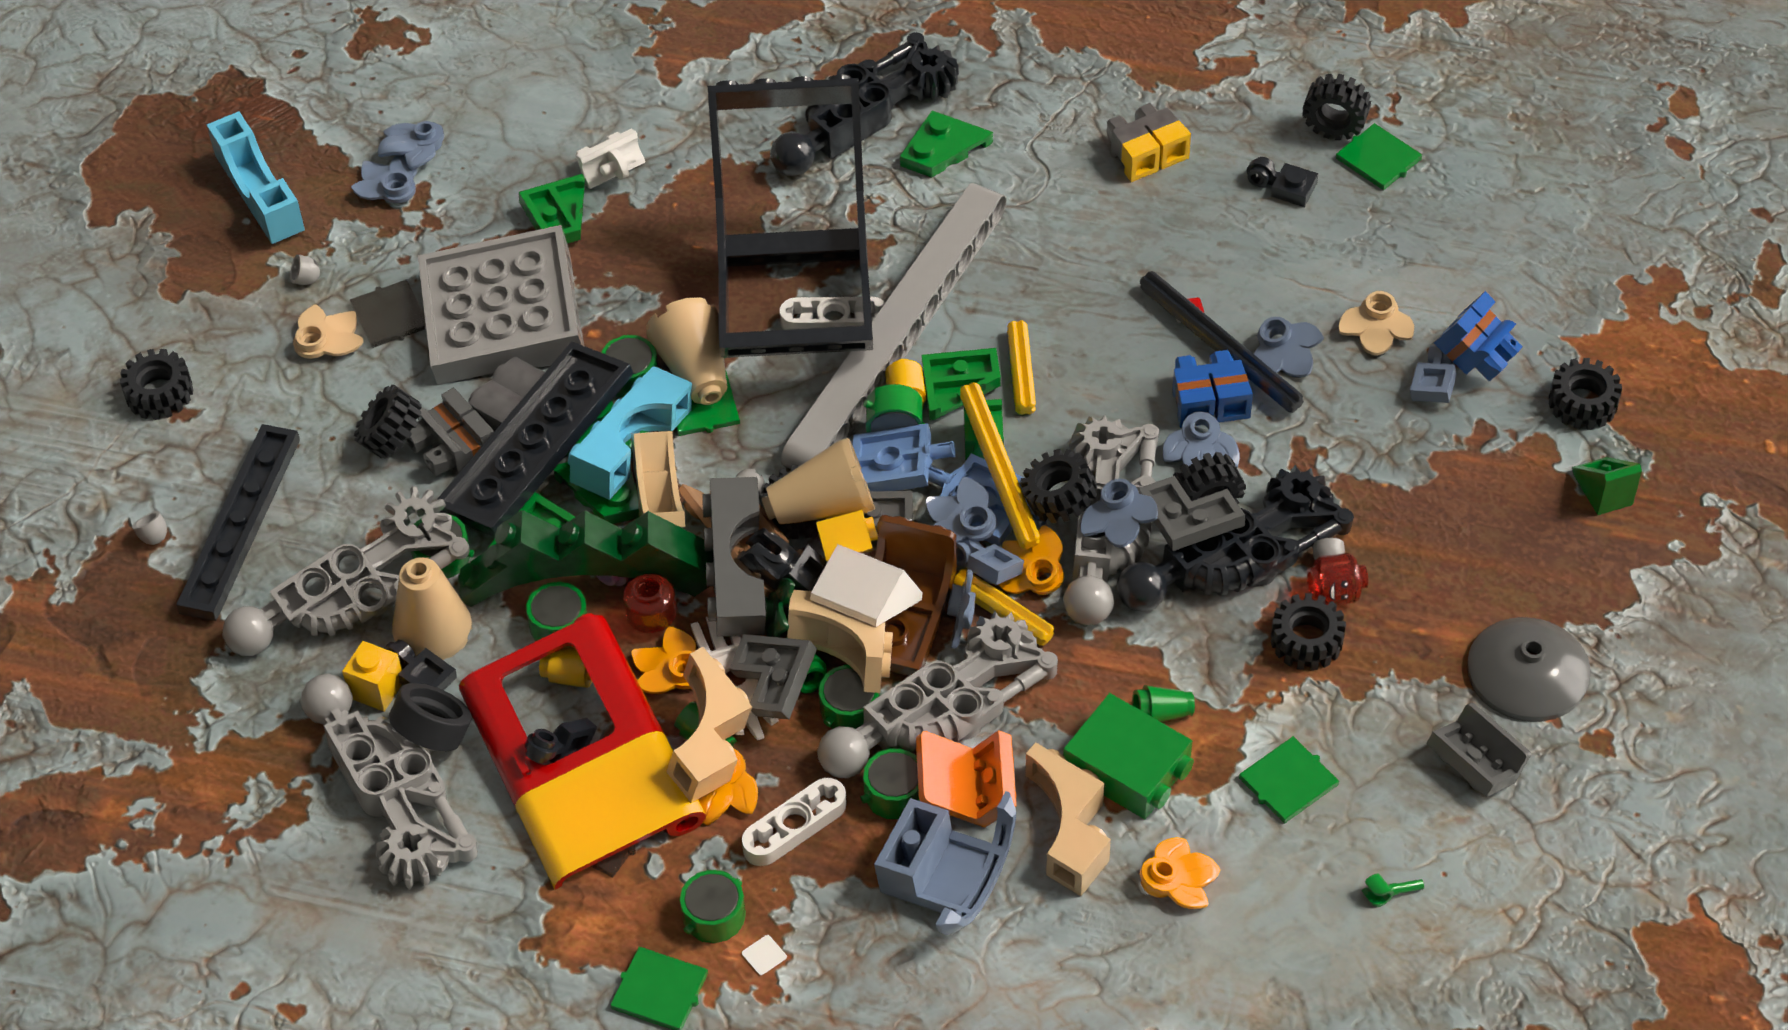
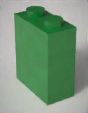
M1111 693L1105 697L1063 749V756L1066 761L1081 770L1087 769L1097 775L1100 781L1104 783L1105 797L1146 820L1154 808L1159 810L1165 805L1171 794L1173 784L1177 779L1184 780L1194 764V759L1191 758L1193 740Z

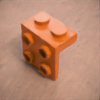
M998 730L974 748L928 731H923L917 735L918 789L921 802L949 811V815L984 828L997 820V806L1005 791L1010 792L1014 806H1017L1012 736Z

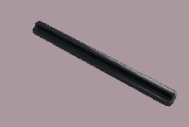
M1149 271L1140 279V287L1147 295L1214 351L1228 350L1233 360H1241L1247 378L1287 412L1294 413L1302 406L1304 402L1303 395L1157 273Z

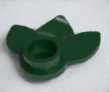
M783 578L776 591L771 592L767 599L765 598V630L767 631V637L780 638L789 629V604L795 587V583L789 578Z

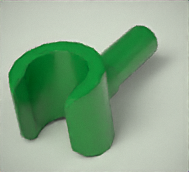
M1377 873L1366 879L1365 883L1368 887L1363 888L1362 892L1372 905L1381 907L1395 895L1423 890L1424 882L1422 879L1388 885L1383 877Z

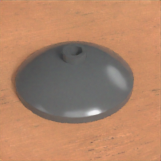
M1530 617L1501 620L1484 629L1474 640L1467 662L1470 683L1476 694L1485 704L1502 715L1529 722L1556 719L1572 711L1584 698L1591 676L1588 656L1574 636L1556 624Z

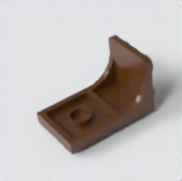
M882 515L877 523L878 541L875 559L904 570L923 593L921 601L887 620L885 623V632H893L890 672L910 676L926 664L949 601L952 585L955 584L954 578L957 574L956 534L939 525L931 526L909 521L900 516Z

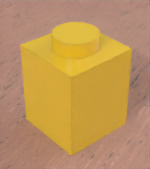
M862 510L816 522L827 562L837 544L859 553L873 551L871 541L878 540L873 517L865 518Z
M365 641L361 642L342 670L344 680L351 689L353 700L383 712L386 711L402 686L398 676L402 671L398 654Z

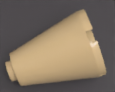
M700 297L674 301L666 305V313L662 314L659 318L655 313L649 319L646 325L647 338L673 375L692 382L691 399L695 403L704 405L714 404L722 398L727 390L724 358H721L719 349V314L714 304L712 306L708 305L706 299Z
M849 438L837 441L766 488L768 496L762 498L769 520L777 518L780 525L834 518L862 510L863 514H867L875 510L867 482L863 477L860 463Z
M428 558L412 559L403 565L399 573L392 623L394 640L396 642L400 639L406 642L413 649L415 656L427 648L442 660L453 657L468 642L470 629L472 630L470 612L436 562Z

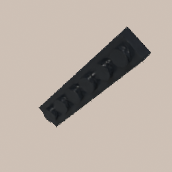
M265 424L261 425L176 604L179 614L217 621L300 442L297 430Z

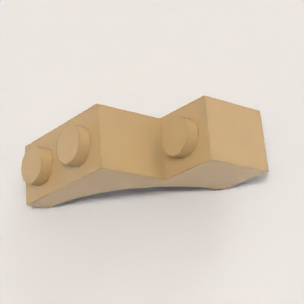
M672 431L631 433L634 480H637L639 517L649 511L679 527H685V514L680 501L676 476Z
M793 590L789 604L787 638L810 640L817 650L831 654L850 665L860 676L864 692L880 693L881 677L890 678L893 632H885L886 621L875 627L811 601L812 591Z
M704 647L690 653L683 674L697 702L699 726L683 745L673 751L667 769V774L691 803L731 780L738 759L733 747L725 739L745 728L752 709L746 693L742 689L736 688L725 674L722 664L717 659L712 658Z
M1035 742L1026 753L1025 776L1034 781L1048 795L1060 821L1057 838L1047 853L1046 876L1077 895L1082 896L1110 860L1111 839L1097 826L1087 825L1103 806L1104 783L1093 772L1087 769L1081 770L1066 761L1064 756L1058 751L1046 749Z

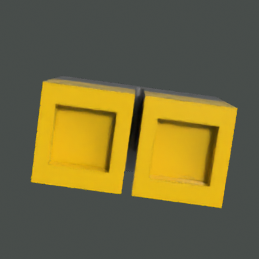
M1151 103L1140 106L1135 112V121L1128 123L1120 115L1107 121V135L1111 141V156L1119 157L1125 166L1124 174L1130 182L1158 172L1159 167L1163 170L1189 159L1191 133L1168 107L1158 111Z

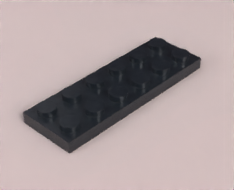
M571 341L437 498V500L443 499L446 504L439 513L455 516L463 524L495 537L497 527L520 511L634 373L631 365Z

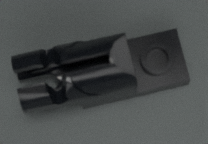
M766 528L755 532L746 542L751 548L747 551H741L737 557L749 570L761 574L760 579L764 580L765 583L775 590L783 578H789L795 583L794 590L812 591L828 563L809 545L796 551L779 535L769 532Z

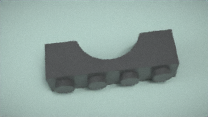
M710 478V494H702L703 518L711 517V528H704L705 552H712L713 562L706 563V586H714L715 597H707L708 622L716 621L717 637L743 636V634L765 635L764 580L745 573L737 566L731 556L734 547L739 541L759 530L758 478Z

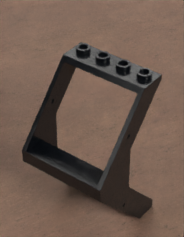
M833 75L828 80H813L810 77L801 76L791 79V82H776L773 79L763 78L755 80L753 84H738L736 81L725 80L717 82L715 86H707L716 201L719 267V349L721 358L873 350L858 78H850L848 75ZM852 103L858 228L727 235L718 110ZM860 260L864 326L729 333L728 267Z

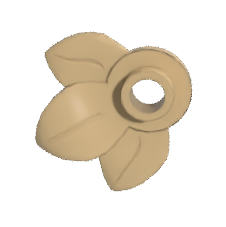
M1375 291L1364 299L1361 306L1346 310L1341 317L1338 329L1341 335L1360 336L1359 340L1362 348L1367 353L1377 356L1384 354L1390 349L1394 338L1412 340L1414 323L1409 316L1398 311V305L1391 294L1384 291Z
M316 304L300 315L298 319L299 329L293 340L295 352L299 356L308 359L318 358L324 354L332 356L347 355L356 351L363 344V338L354 334L357 326L355 311L326 316L324 311Z

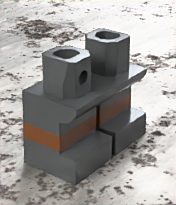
M454 387L441 394L442 403L429 411L424 408L420 409L421 416L418 418L419 421L416 428L411 429L412 435L409 439L405 438L407 445L414 453L421 451L429 445L433 446V449L424 453L423 456L427 467L435 476L451 468L459 474L494 433L493 429L473 410L472 406Z

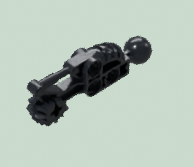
M913 32L907 36V42L888 52L887 56L876 62L869 59L859 64H847L838 69L837 75H848L850 78H858L861 141L886 127L891 122V109L908 95L918 96L920 102L926 98H931L935 102L937 97L948 98L949 92L956 90L959 65L957 64V59L952 57L950 50L941 51L939 45L933 49H928L923 34ZM906 59L900 69L883 79L878 78V72ZM852 103L807 106L805 118L810 132L803 135L791 131L781 134L773 141L770 150V160L775 169L781 174L790 177L802 175L812 167L816 151L821 150L832 159L854 146Z
M1295 465L1290 473L1280 469L1276 474V478H1271L1267 484V494L1263 499L1264 509L1257 513H1250L1248 510L1241 508L1245 514V526L1174 551L1166 544L1163 560L1160 564L1155 566L1151 563L1137 562L1128 565L1119 576L1117 592L1122 603L1134 611L1146 612L1155 609L1163 601L1167 593V586L1175 583L1182 592L1197 588L1204 592V596H1211V592L1224 596L1228 594L1229 590L1240 592L1246 586H1265L1270 584L1277 574L1293 566L1298 560L1299 553L1313 546L1317 540L1331 538L1336 534H1348L1351 531L1354 515L1349 509L1341 508L1338 504L1333 503L1334 497L1331 493V488L1325 486V477H1314L1312 468L1306 472H1301ZM1317 527L1298 541L1277 537L1290 528Z

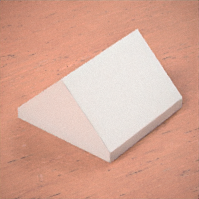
M837 544L811 592L810 600L877 627L921 601L923 593L904 570Z

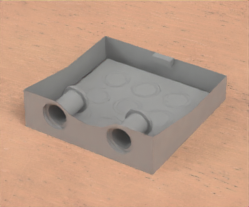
M561 225L418 255L430 366L437 385L492 374L499 365L505 364L513 357H518L534 367L551 366L571 341L584 346L575 297L571 256Z

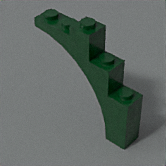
M521 510L497 527L495 534L496 544L490 546L471 562L466 563L460 569L458 576L460 584L459 597L464 604L470 607L494 594L518 585L548 578L577 575L617 576L633 579L645 576L647 578L641 580H650L649 582L669 586L695 597L710 587L706 586V563L713 562L712 552H705L703 538L649 511L633 522L628 523L624 528H620L587 511H583L571 521L566 522L561 528H558Z

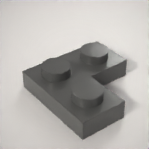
M1175 476L1139 488V494L1151 496L1156 502L1158 517L1153 522L1172 551L1245 526V514L1228 489L1191 501Z
M743 634L729 670L738 678L759 679L750 702L752 706L751 712L755 716L790 719L817 650L810 640Z

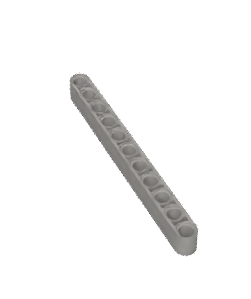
M974 183L968 185L873 319V350L851 351L788 439L781 456V464L790 469L792 465H798L799 467L837 441L851 436L866 414V407L863 406V403L867 396L875 388L886 385V368L893 362L906 357L1000 221L1007 202L1005 195Z

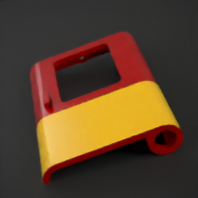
M592 613L584 614L578 617L573 624L470 673L461 680L459 691L471 712L475 725L554 890L562 887L563 882L570 876L666 829L671 836H681L698 828L706 819V814L699 800L691 803L667 774L673 749L604 616ZM572 646L577 650L615 729L609 736L552 764L543 765L532 761L525 753L526 748L524 744L527 735L502 686V680L507 675L550 654Z

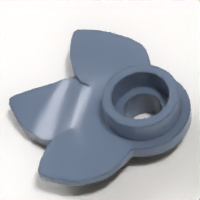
M423 121L417 125L411 123L392 125L383 131L386 137L380 142L377 153L379 157L405 154L408 167L411 170L416 169L429 162L435 156L436 151L442 146L444 139L443 128L441 125L430 121Z
M405 154L396 155L392 159L390 166L363 161L361 168L363 180L353 184L351 189L357 196L363 199H384L390 203H403L411 199L415 194L416 187L413 179L418 169L411 170L408 167Z
M1270 317L1261 324L1258 330L1257 337L1260 346L1254 355L1276 373L1282 370L1285 374L1292 377H1306L1311 373L1314 364L1310 348L1320 344L1324 337L1320 330L1310 323L1291 324L1282 317ZM1275 335H1282L1280 338L1272 339Z
M1194 412L1187 416L1183 422L1182 429L1171 433L1163 444V461H1182L1183 464L1188 466L1193 464L1191 459L1195 457L1198 460H1202L1203 454L1210 453L1213 457L1215 452H1221L1223 456L1225 454L1229 455L1236 467H1238L1240 453L1234 438L1220 431L1217 419L1207 412ZM1196 425H1204L1208 428V431L1206 433H1198L1194 427Z
M963 477L961 479L956 497L934 496L926 498L927 510L930 518L935 522L934 525H939L953 531L956 534V543L963 541L965 538L974 542L986 540L996 529L995 514L988 508V492L982 485L971 478ZM975 522L983 523L981 526H971Z
M1125 479L1111 480L1103 487L1100 501L1089 506L1084 512L1081 521V532L1083 536L1105 532L1107 539L1112 545L1119 548L1126 547L1137 538L1140 523H1149L1157 520V504L1151 496L1139 494L1136 486Z
M971 569L967 570L963 585L953 584L950 592L946 615L955 617L951 646L953 649H956L959 645L963 628L969 629L973 620L976 593L970 592L973 579Z

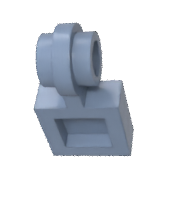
M1431 345L1429 348L1428 363H1417L1410 388L1412 401L1450 402L1457 376L1455 363L1436 345Z
M967 538L956 543L957 565L971 569L972 572L981 576L988 583L998 585L1022 574L1024 560L996 544L983 548L979 541L974 542Z

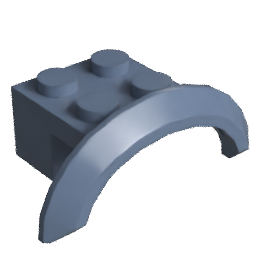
M1005 791L997 806V823L992 843L953 831L948 810L910 798L874 863L880 892L940 912L941 915L936 922V927L941 934L951 935L969 925L982 910L992 893L1010 849L1016 821V809L1010 792Z

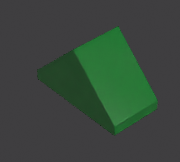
M1605 457L1572 467L1574 477L1597 515L1633 505L1642 473L1641 464Z

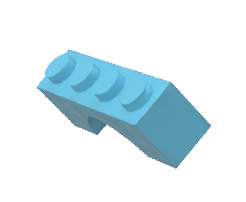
M238 111L207 124L216 158L271 244L304 231L305 228L298 200L283 178L276 180L259 149L254 133L241 113Z
M655 366L642 378H637L631 390L622 399H618L613 404L611 411L602 421H597L593 425L587 437L580 444L577 443L572 447L568 456L570 482L610 500L630 478L631 449L625 443L631 438V433H640L641 430L648 432L673 431L691 411L692 382Z

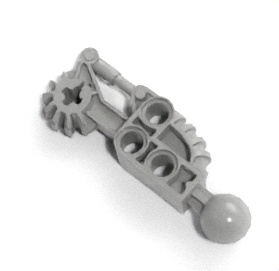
M1106 415L1098 421L1089 416L1085 424L1077 423L1074 434H1072V438L1069 441V449L1073 450L1074 454L1078 452L1082 455L1093 476H1095L1097 483L1095 491L1097 494L1095 499L1089 498L1092 503L1091 505L1100 501L1103 487L1109 481L1119 479L1121 470L1139 450L1141 473L1140 477L1131 483L1136 486L1138 492L1140 487L1155 483V480L1152 478V468L1155 465V453L1159 438L1157 426L1145 424L1142 427L1128 429L1121 424L1120 419L1110 422ZM1083 506L1080 508L1082 514L1078 516L1072 576V579L1076 580L1069 584L1063 597L1067 615L1076 623L1085 626L1097 625L1108 618L1114 605L1112 590L1107 584L1108 576L1116 574L1119 569L1123 571L1128 565L1134 564L1141 559L1145 551L1144 548L1150 540L1153 521L1140 523L1137 538L1126 547L1119 548L1109 542L1105 532L1083 536L1081 521L1087 508Z
M412 486L410 488L411 498L405 499L403 493L398 491L395 493V496L400 503L399 506L392 503L385 504V510L394 516L385 517L380 521L383 536L361 549L353 544H342L270 590L274 600L261 609L254 606H242L233 610L226 617L223 624V639L226 646L232 652L241 656H253L261 653L269 646L273 637V628L287 619L298 628L305 627L308 629L312 636H319L320 632L329 633V636L336 635V630L343 628L351 630L354 628V623L358 621L364 623L372 617H378L395 605L399 575L380 572L386 565L409 551L443 549L429 558L436 562L440 569H443L456 559L466 558L470 550L469 545L464 538L456 537L451 532L452 517L446 513H439L446 504L443 499L432 502L434 497L433 490L427 489L422 498H419L417 487ZM412 513H415L418 517L423 516V527L429 538H431L430 541L425 538L420 528H417L414 524L409 525L411 523L409 516ZM348 555L358 557L360 561L356 571L350 574L340 572L339 564L344 557ZM315 577L325 579L326 587L321 594L317 596L306 594V584L310 579ZM368 588H377L382 592L380 601L374 606H365L361 603L362 593Z
M994 611L991 620L980 616L976 626L970 627L968 632V644L965 647L967 659L953 666L942 661L931 662L864 706L863 725L857 729L839 726L829 730L821 738L817 749L818 760L824 771L837 778H850L863 770L870 755L869 749L877 744L883 750L890 748L904 749L915 754L916 737L923 731H928L954 742L973 739L981 733L983 726L1003 712L1004 702L1020 691L1027 690L1041 679L1048 680L1054 678L1057 674V656L1052 652H1044L1041 648H1038L1036 638L1031 631H1028L1026 621L1014 622L1012 612L1005 618H1001ZM1020 674L1014 679L1015 681L1002 690L981 687L994 677Z
M323 674L308 681L301 695L302 710L313 722L324 725L328 748L362 810L370 816H384L389 823L387 828L382 829L380 833L381 842L376 843L377 846L375 847L376 857L379 859L377 862L378 868L382 875H388L389 881L393 886L405 880V886L410 890L414 881L420 880L421 883L428 886L430 882L429 875L441 876L448 863H456L460 860L463 862L473 861L478 854L476 838L467 833L457 814H454L447 802L445 784L432 763L431 755L421 746L408 741L398 734L390 725L388 718L380 716L377 720H369L368 717H362L359 711L349 714L353 696L349 685L341 677ZM365 758L364 760L355 761L356 759ZM414 772H421L419 774L409 775ZM375 789H382V790L376 791V792L372 791V790H375ZM419 803L430 807H437L449 835L420 820L411 804Z

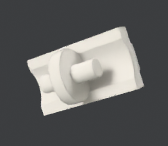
M632 128L623 133L616 132L607 136L606 141L592 148L586 146L576 151L575 154L581 173L585 176V186L589 189L616 176L622 180L629 176V170L645 163L638 145L637 132Z

